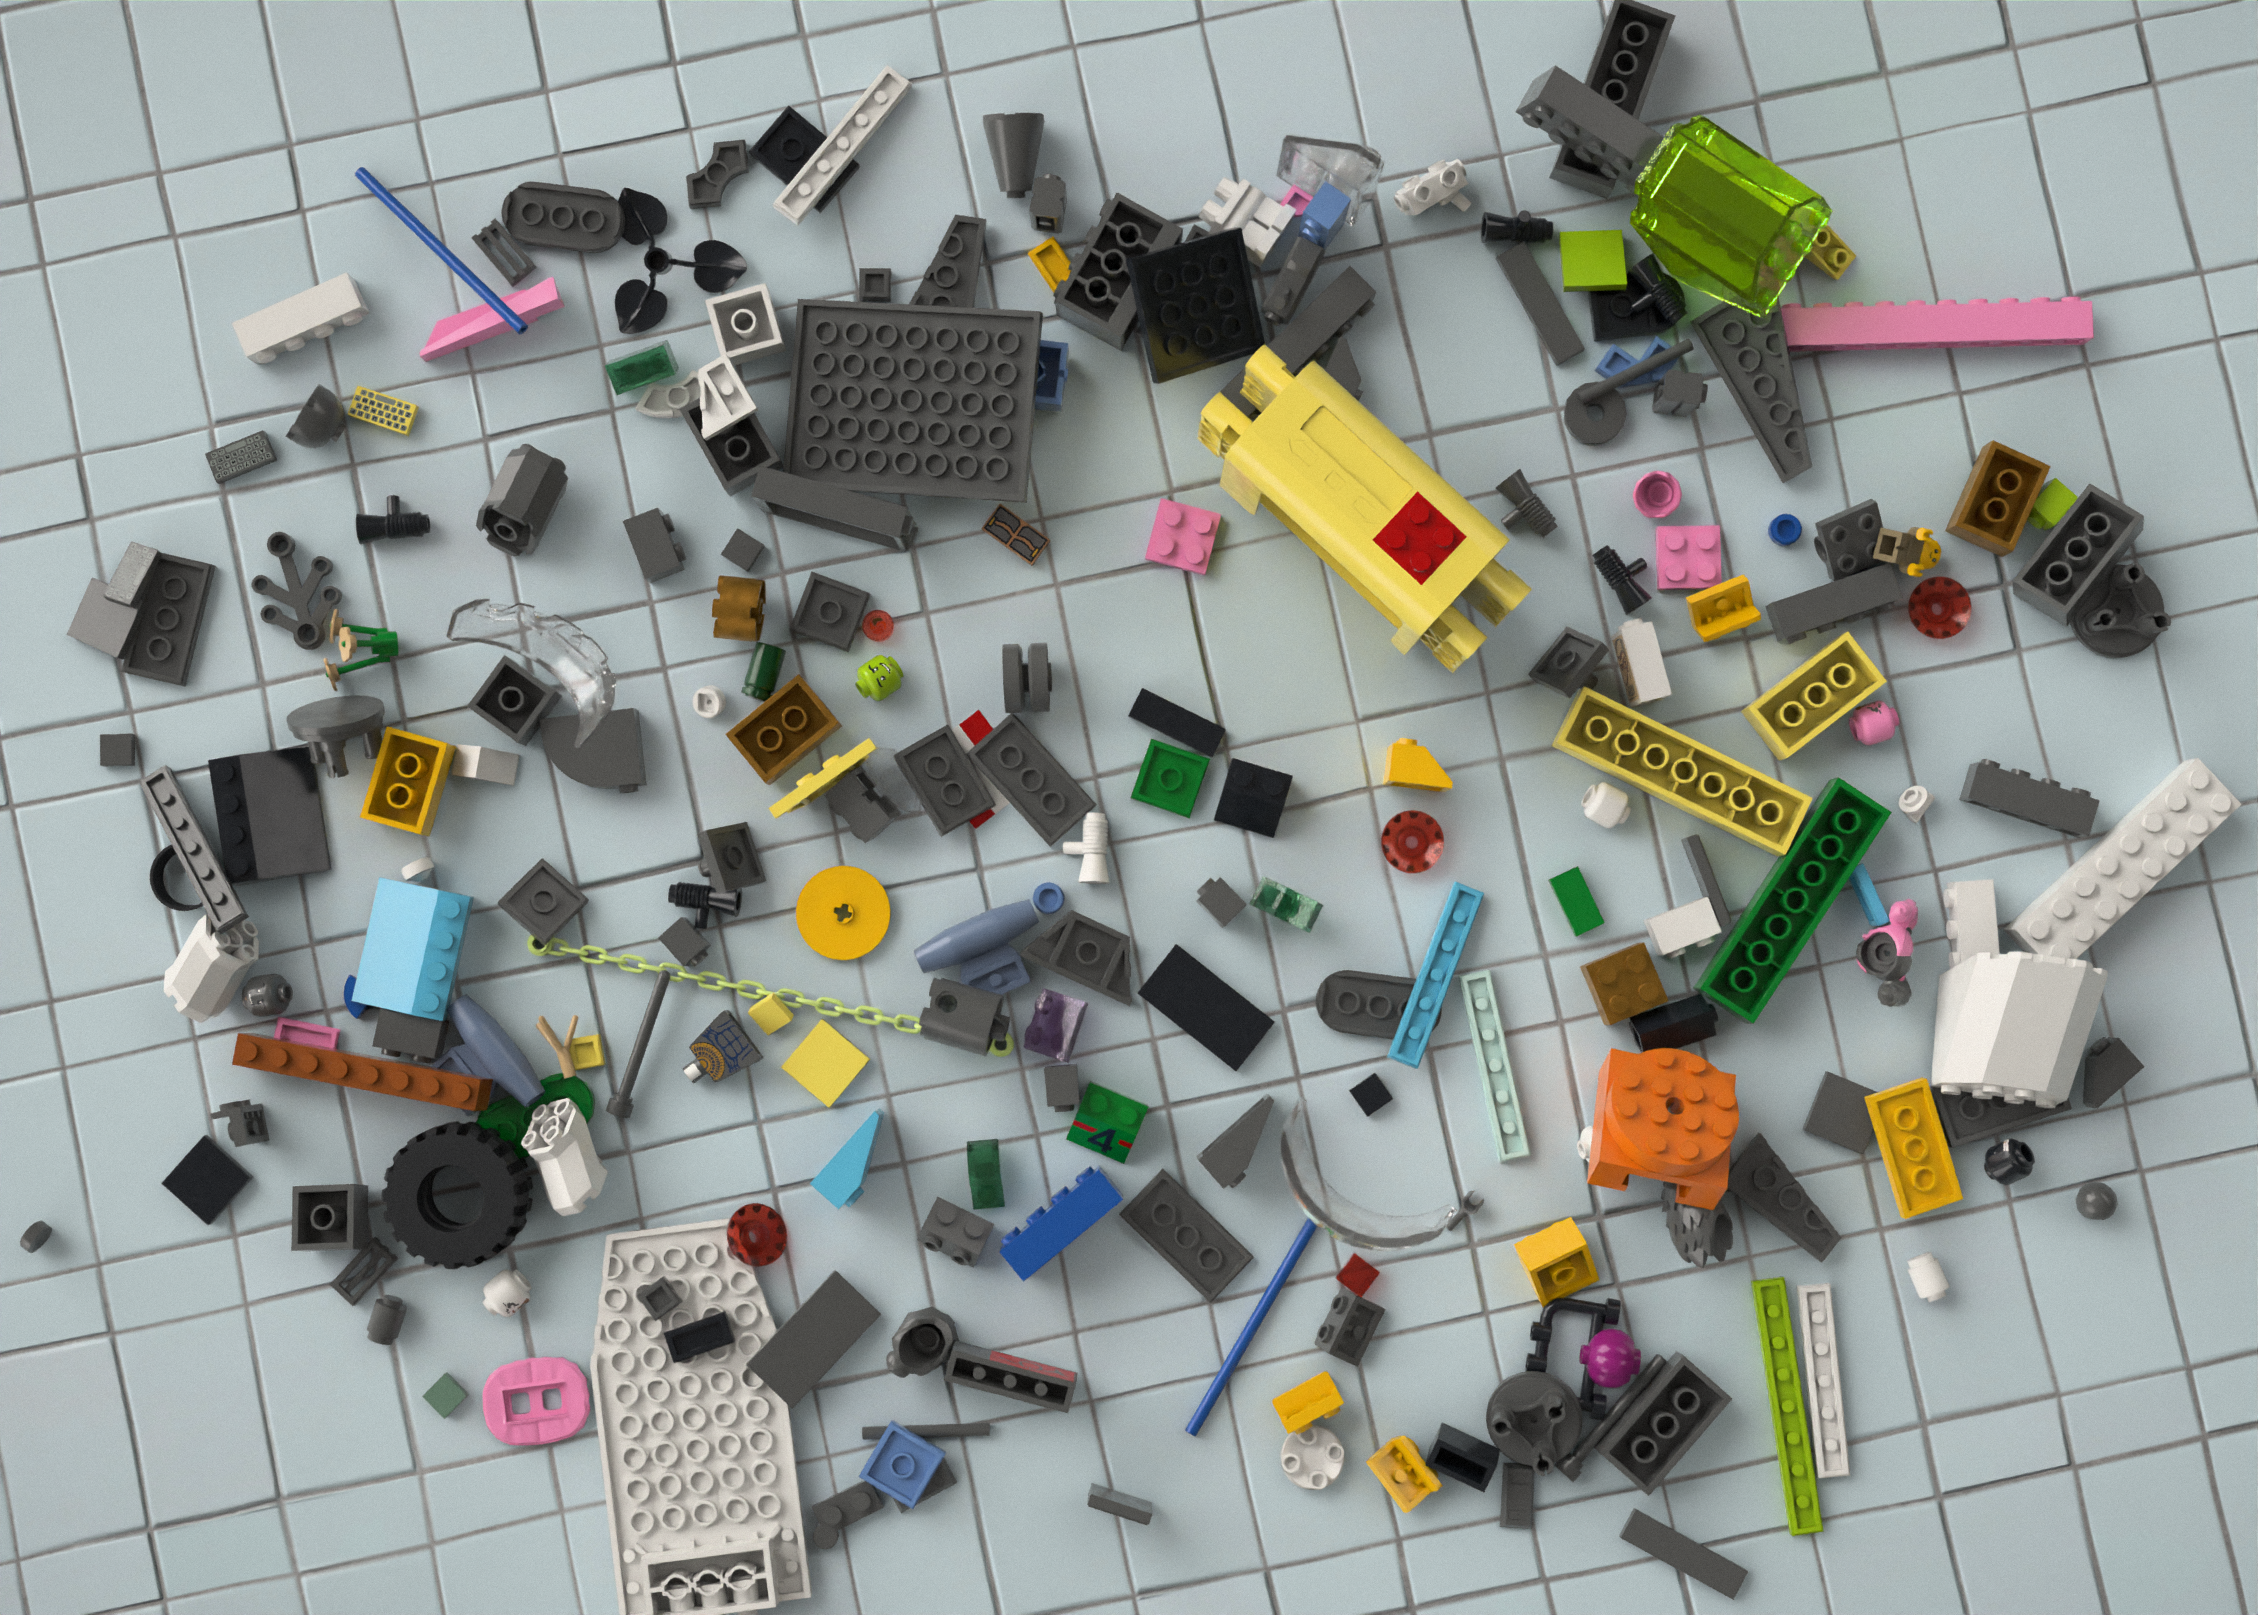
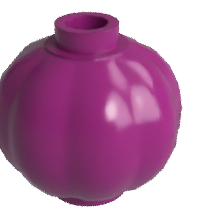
M1604 1329L1597 1333L1588 1345L1581 1346L1579 1362L1585 1365L1589 1377L1597 1385L1605 1388H1619L1630 1381L1632 1374L1638 1375L1641 1351L1634 1348V1341L1625 1332L1617 1329Z

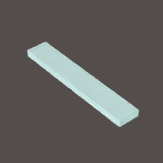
M1485 970L1458 976L1499 1162L1530 1156L1531 1152L1491 971Z

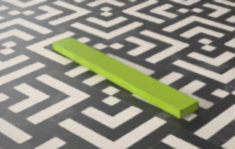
M1780 1276L1752 1280V1293L1789 1533L1791 1536L1824 1532L1785 1279Z

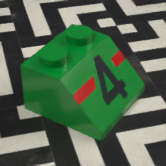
M1090 1081L1066 1140L1124 1164L1149 1106Z

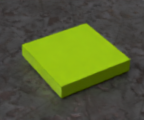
M1622 229L1559 233L1563 292L1626 290L1627 277Z

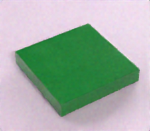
M1151 739L1130 798L1190 819L1210 759Z

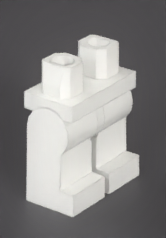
M1223 177L1214 195L1225 201L1226 204L1222 208L1209 199L1203 206L1199 217L1211 226L1209 234L1241 227L1247 258L1258 267H1261L1275 247V244H1277L1290 225L1296 209L1288 204H1285L1283 207L1267 197L1258 188L1250 186L1251 183L1245 179H1242L1237 184Z

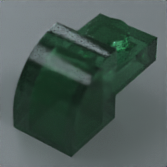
M1264 876L1249 903L1260 911L1307 933H1310L1323 907V904Z
M999 1140L968 1141L967 1163L973 1210L1005 1207Z

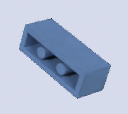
M1325 181L1303 211L1298 237H1303L1326 250L1345 223L1351 199Z

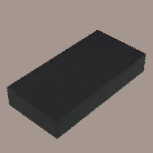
M726 1311L664 1332L673 1363L736 1341Z

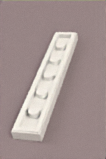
M887 65L775 200L773 208L799 226L912 88V83Z
M1831 1284L1797 1285L1816 1477L1850 1476Z

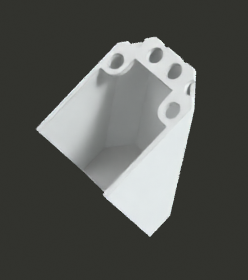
M2008 952V954L1977 953L1939 975L1931 1087L1941 1088V1093L1949 1095H1960L1961 1091L1973 1093L1972 1097L1977 1099H1992V1096L2004 1097V1102L2012 1104H2023L2024 1100L2035 1101V1106L2041 1108H2055L2057 1104L2067 1101L2104 990L2108 971L2102 968H2092L2093 964L2084 960L2027 952Z

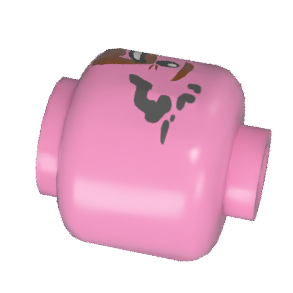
M1875 701L1858 706L1853 711V717L1849 718V726L1854 739L1868 746L1890 740L1895 734V726L1899 725L1896 710L1893 707L1889 708L1883 701Z

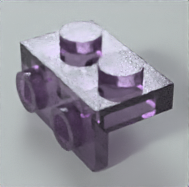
M1043 988L1035 1001V1013L1032 1022L1025 1031L1024 1048L1069 1063L1088 1002Z

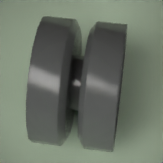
M1047 643L1030 644L1028 647V663H1023V652L1019 644H1003L1002 664L1005 713H1022L1025 708V693L1030 694V707L1034 712H1050L1052 669L1051 663H1048Z

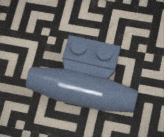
M1029 899L1000 906L945 929L916 948L914 954L923 973L961 964L960 979L963 984L1002 995L1031 982L1019 952L1008 943L1039 923V920Z
M467 994L459 997L447 1008V1012L465 1044L450 1048L430 1067L492 1078L493 1082L489 1100L495 1096L498 1084L525 1108L535 1103L545 1094L546 1091L528 1059L496 1019ZM462 1109V1111L466 1114L467 1117L472 1116L474 1113L477 1112Z

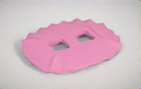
M564 1357L528 1358L502 1365L489 1375L483 1389V1412L486 1425L498 1440L509 1445H542L573 1437L585 1426L591 1411L587 1378L580 1371L576 1363L570 1362ZM558 1388L561 1392L562 1407L552 1410L545 1409L543 1391ZM517 1393H527L530 1399V1412L515 1414L512 1409L511 1396Z

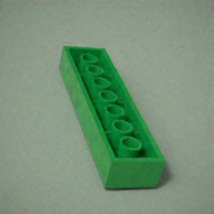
M1841 778L1830 779L1801 822L1786 855L1779 856L1693 989L1744 1023L1754 1024L1892 812Z

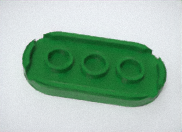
M563 1073L548 1076L540 1080L546 1091L545 1094L529 1107L525 1108L513 1096L509 1095L488 1105L489 1108L481 1111L476 1123H480L481 1128L488 1129L491 1127L501 1132L499 1137L502 1140L507 1141L510 1139L517 1147L514 1152L518 1158H526L530 1154L522 1146L521 1142L533 1120L532 1114L538 1106L542 1104L547 1106L550 1102L569 1098L577 1104L588 1125L594 1114L595 1097L592 1089L584 1080L576 1075L564 1079Z

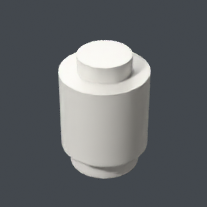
M1927 1252L1907 1261L1910 1267L1908 1273L1920 1298L1927 1297L1928 1302L1946 1296L1945 1290L1950 1286L1938 1258H1934L1931 1252Z

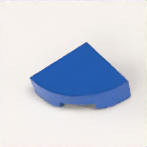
M349 975L344 986V1001L349 1012L356 1019H359L369 1005L352 1001L357 978Z

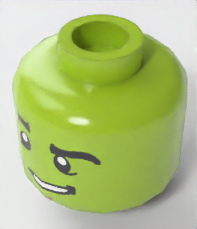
M877 655L857 669L859 681L855 685L864 698L870 696L875 701H882L901 688V678L904 677V674L898 663L891 656L886 658L883 655Z

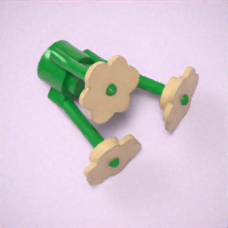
M334 609L333 617L329 624V641L334 644L335 636L340 637L339 650L341 651L342 661L348 662V660L352 659V653L356 652L357 647H371L372 655L378 654L376 657L337 668L336 663L329 664L328 659L323 658L327 671L326 677L330 679L334 691H338L336 682L341 681V674L377 663L390 662L391 656H398L397 632L388 631L387 628H370L343 624L344 618L338 617L339 610ZM350 632L374 636H370V640H356L355 635L350 634Z

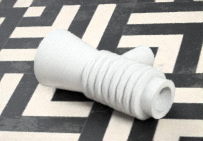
M1086 813V819L1083 820V842H1064L1063 853L1084 854L1079 883L1108 884L1110 882L1105 857L1108 845V838H1106L1108 837V821L1105 820L1104 813Z

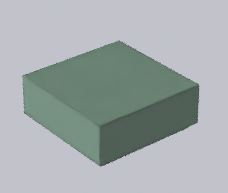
M446 1372L422 1397L445 1419L469 1394Z

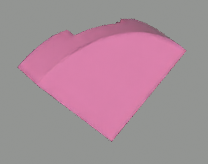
M1294 184L1280 205L1283 207L1285 204L1290 205L1296 209L1294 217H1301L1313 196Z

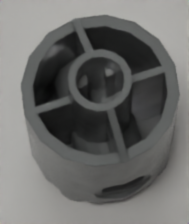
M941 978V980L933 979L929 991V996L931 997L930 1008H923L919 1025L922 1026L921 1036L930 1041L982 1056H987L993 1039L1004 1041L1010 1017L1001 1015L1003 995Z

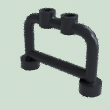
M1556 1298L1549 1301L1541 1312L1540 1321L1532 1322L1530 1340L1536 1341L1535 1354H1527L1525 1372L1539 1371L1546 1373L1548 1347L1552 1334V1320L1556 1312L1565 1310L1592 1315L1589 1343L1597 1333L1603 1331L1604 1323L1618 1324L1621 1301L1610 1298L1606 1299L1605 1304L1571 1298ZM1584 1366L1580 1397H1577L1581 1410L1589 1412L1590 1419L1603 1421L1607 1396L1594 1393L1595 1383L1589 1377Z

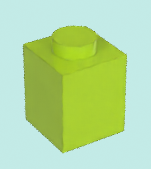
M2055 477L2042 486L2027 520L2034 527L2042 528L2046 531L2060 521L2078 497Z

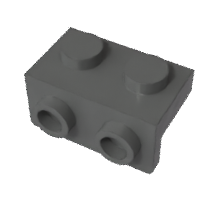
M937 1197L917 1240L922 1242L927 1249L935 1252L940 1251L950 1256L954 1262L960 1265L974 1267L994 1224Z

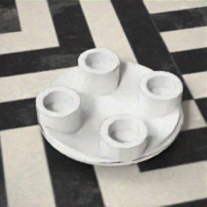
M1313 1425L1308 1430L1297 1435L1293 1431L1286 1438L1281 1450V1465L1286 1476L1295 1485L1309 1490H1321L1332 1484L1340 1475L1344 1465V1450L1341 1442L1333 1432L1325 1427Z

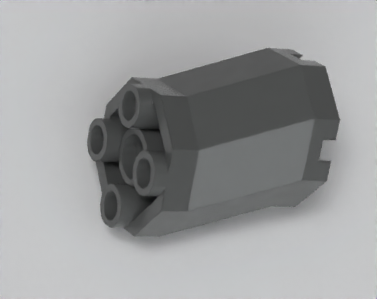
M522 444L519 449L511 450L484 504L478 511L476 527L480 532L483 528L489 534L486 540L491 546L511 556H520L522 551H527L526 555L533 554L559 501L566 491L568 476L565 474L566 466L563 461L535 449L530 444Z

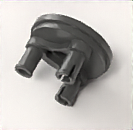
M2133 563L2129 565L2116 564L2076 614L2070 625L2077 639L2093 653L2107 658H2124L2135 655L2150 646L2161 632L2168 630L2166 626L2171 625V618L2164 612V603L2158 587L2145 574L2141 565H2133Z
M359 695L341 696L301 706L292 711L286 720L288 729L296 739L308 741L311 763H326L328 777L335 778V773H337V777L340 778L349 774L343 749L346 747V741L349 738L362 735L365 758L377 759L382 744L381 729L383 728L382 722L385 709L383 702L375 697Z
M1526 1371L1508 1377L1497 1386L1488 1402L1486 1424L1491 1440L1500 1449L1502 1454L1517 1463L1533 1466L1534 1471L1538 1475L1545 1476V1470H1547V1474H1550L1553 1471L1554 1463L1569 1454L1577 1444L1582 1431V1410L1575 1393L1561 1379L1545 1372Z

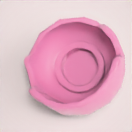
M1664 471L1646 473L1636 482L1633 491L1635 507L1648 518H1663L1672 514L1678 508L1682 497L1679 481L1670 473Z

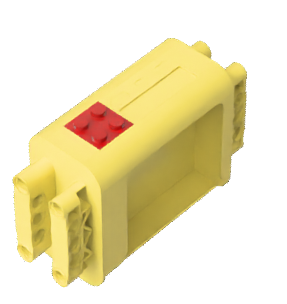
M1265 344L1262 345L1245 365L1246 375L1244 376L1243 388L1240 391L1261 412L1255 421L1252 422L1221 392L1217 393L1200 413L1201 421L1199 422L1197 439L1218 458L1221 456L1224 459L1219 486L1253 515L1257 513L1259 503H1261L1398 629L1391 642L1403 655H1406L1421 640L1433 651L1432 655L1453 673L1488 638L1452 605L1461 595L1496 627L1532 590L1511 569L1507 571L1494 559L1510 539L1314 360L1295 377L1286 369L1287 364Z

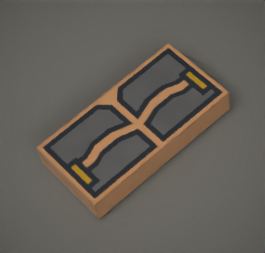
M1002 504L998 505L981 528L985 533L1031 566H1033L1050 543V539Z

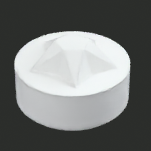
M705 686L696 691L693 696V707L704 718H713L725 709V695L716 686Z
M424 857L402 868L401 872L406 882L412 880L422 882L428 878L430 872L435 869L431 858Z

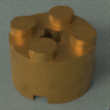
M720 575L717 585L720 599L714 598L712 604V617L718 618L714 623V638L749 642L759 641L765 614H762L763 604H766L765 581Z

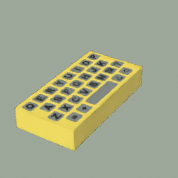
M357 386L347 415L409 436L419 407L415 404Z

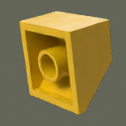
M1399 738L1396 743H1392L1387 748L1383 785L1437 792H1447L1452 789V780L1425 746H1417L1418 740Z
M1571 1217L1556 1222L1550 1227L1534 1235L1527 1236L1522 1241L1514 1244L1522 1267L1543 1308L1553 1299L1564 1298L1599 1281L1588 1245Z

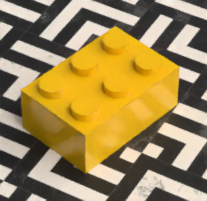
M387 726L360 818L430 837L456 746Z

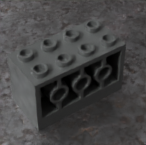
M1116 193L1113 200L1107 199L1099 213L1101 219L1098 226L1092 225L1084 239V243H1086L1082 254L1078 252L1075 254L1068 268L1071 272L1067 281L1061 280L1053 297H1055L1054 304L1057 316L1122 351L1139 321L1126 259L1182 243L1183 228L1127 197ZM1131 241L1134 243L1126 244L1124 242ZM1110 268H1117V269H1119V270H1117V271H1110V270H1108V269H1110ZM1098 294L1103 295L1102 298H1094L1093 296Z

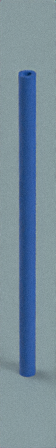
M360 167L355 172V176L518 334H523L528 329V325L364 167Z
M1312 1210L1186 1427L1185 1431L1196 1437L1322 1220L1323 1215Z

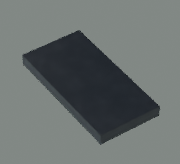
M1175 944L1137 993L1235 1071L1239 1069L1275 1023V1021L1177 944Z

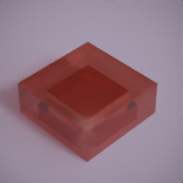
M1353 1253L1335 1278L1355 1294L1362 1297L1380 1272L1356 1253Z

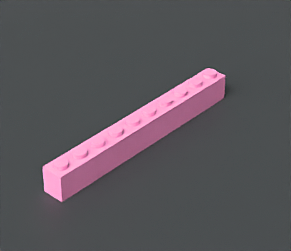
M2076 296L2063 298L2061 302H2050L2048 297L2031 299L2030 302L2019 303L2018 298L2002 299L1999 303H1988L1987 299H1974L1968 301V304H1957L1956 300L1950 299L1938 301L1937 305H1926V302L1923 300L1907 302L1906 305L1895 306L1893 301H1882L1875 303V306H1863V302H1849L1844 304V307H1832V303H1817L1813 305V308H1801V304L1790 303L1782 305L1781 308L1790 352L2084 345L2094 338L2092 301H2081V297Z

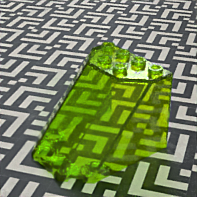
M1699 114L1691 117L1690 122L1687 124L1677 123L1670 126L1664 139L1647 162L1645 169L1636 179L1634 194H1637L1639 197L1637 206L1631 211L1630 224L1675 280L1764 319L1769 310L1776 305L1785 285L1793 279L1797 266L1812 249L1815 238L1821 229L1826 227L1833 211L1823 196L1705 116Z

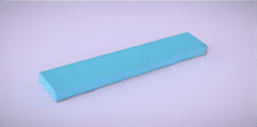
M1456 881L1453 883L1387 1058L1418 1069L1483 899V892Z

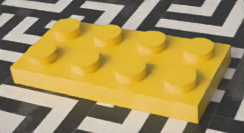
M1921 1077L1865 1096V1102L1900 1217L1907 1219L1962 1200V1192L1927 1078Z

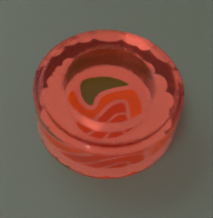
M873 610L864 617L862 629L870 640L883 642L893 634L894 622L887 612Z

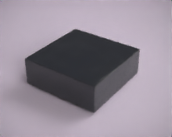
M1373 1073L1349 1090L1367 1117L1393 1100L1376 1073Z

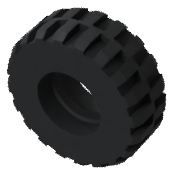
M459 1121L435 1126L413 1137L404 1148L393 1157L394 1164L387 1168L384 1180L388 1183L387 1188L382 1190L381 1201L387 1203V1211L383 1212L386 1223L391 1222L395 1230L391 1234L397 1243L402 1240L408 1246L406 1248L407 1253L414 1258L418 1255L424 1257V1263L433 1267L443 1264L445 1269H458L461 1266L469 1268L491 1259L515 1240L516 1235L523 1230L527 1222L525 1218L526 1213L531 1211L533 1199L529 1198V1190L533 1189L531 1177H526L524 1169L528 1165L524 1157L518 1158L514 1152L517 1147L510 1139L507 1141L502 1140L499 1137L501 1132L491 1127L488 1129L481 1128L480 1123L469 1121L462 1124ZM448 1166H459L471 1172L479 1181L483 1190L484 1203L481 1214L472 1222L462 1224L451 1221L437 1209L433 1200L432 1185L436 1174L441 1169Z

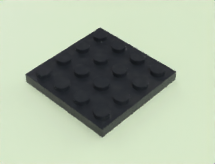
M1241 227L1230 228L1126 259L1153 383L1160 384L1252 355L1265 344Z

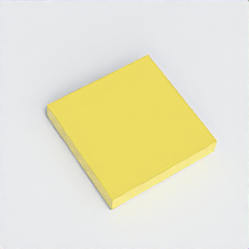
M821 1019L781 1068L830 1108L871 1059L829 1023Z

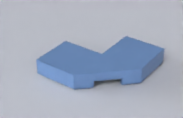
M1656 336L1638 361L1613 343L1594 371L1607 379L1672 346ZM1679 357L1618 388L1658 382L1668 370L1673 368Z

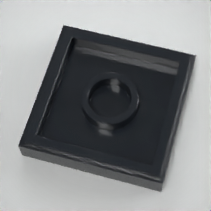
M204 1135L161 1184L203 1222L211 1225L252 1180L253 1176L208 1135Z

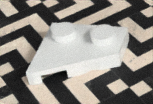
M726 354L698 369L699 385L701 387L700 410L702 411L703 429L701 431L706 441L758 411L756 404Z

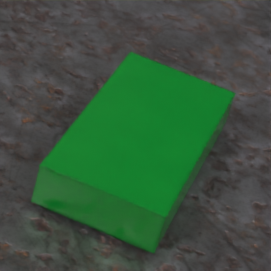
M1578 866L1548 880L1575 937L1605 923Z

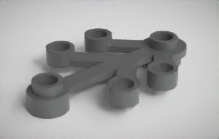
M275 532L268 538L267 548L272 555L279 557L289 592L273 584L272 580L264 575L256 576L252 580L251 586L256 593L269 595L294 608L298 621L283 615L280 608L274 605L264 606L260 613L261 618L268 624H277L292 632L294 641L299 647L306 650L317 649L323 644L326 637L322 624L332 606L340 603L342 593L334 586L324 587L320 593L321 601L312 616L308 604L323 576H327L332 572L333 564L324 556L314 558L311 563L312 569L302 586L292 555L295 551V541L284 532ZM282 541H287L288 548L285 551L279 550V544ZM326 561V569L320 572L317 568L319 562ZM261 580H266L267 587L264 590L258 589V583ZM334 590L336 593L335 599L328 601L327 593ZM274 609L276 611L275 618L268 620L267 612ZM313 629L315 631L314 638L307 640L306 632Z

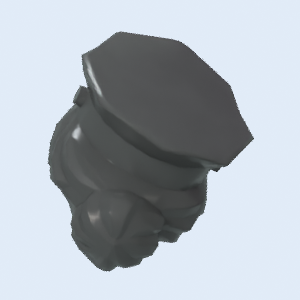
M934 1307L908 1313L898 1331L892 1337L893 1351L889 1352L886 1357L888 1370L900 1378H905L909 1374L924 1376L938 1368L941 1364L948 1362L955 1340L959 1341L954 1326L955 1322L952 1318Z

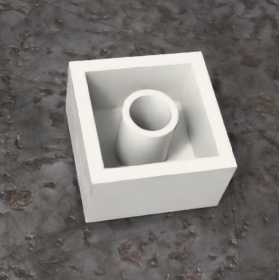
M766 283L705 300L720 355L726 354L733 366L787 351L771 294Z

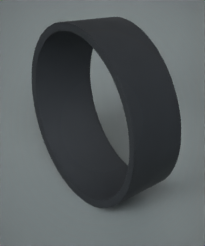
M172 844L167 846L156 856L150 869V885L154 895L162 904L174 910L189 911L202 907V902L198 905L181 904L175 901L166 891L163 881L164 869L168 861L176 854Z

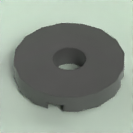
M1591 382L1576 388L1566 400L1564 424L1569 433L1578 441L1586 444H1604L1615 438L1624 426L1627 415L1625 402L1620 393L1613 389L1582 405L1578 400L1577 393L1599 383ZM1589 406H1598L1602 410L1603 417L1600 421H1591L1587 417L1586 411Z

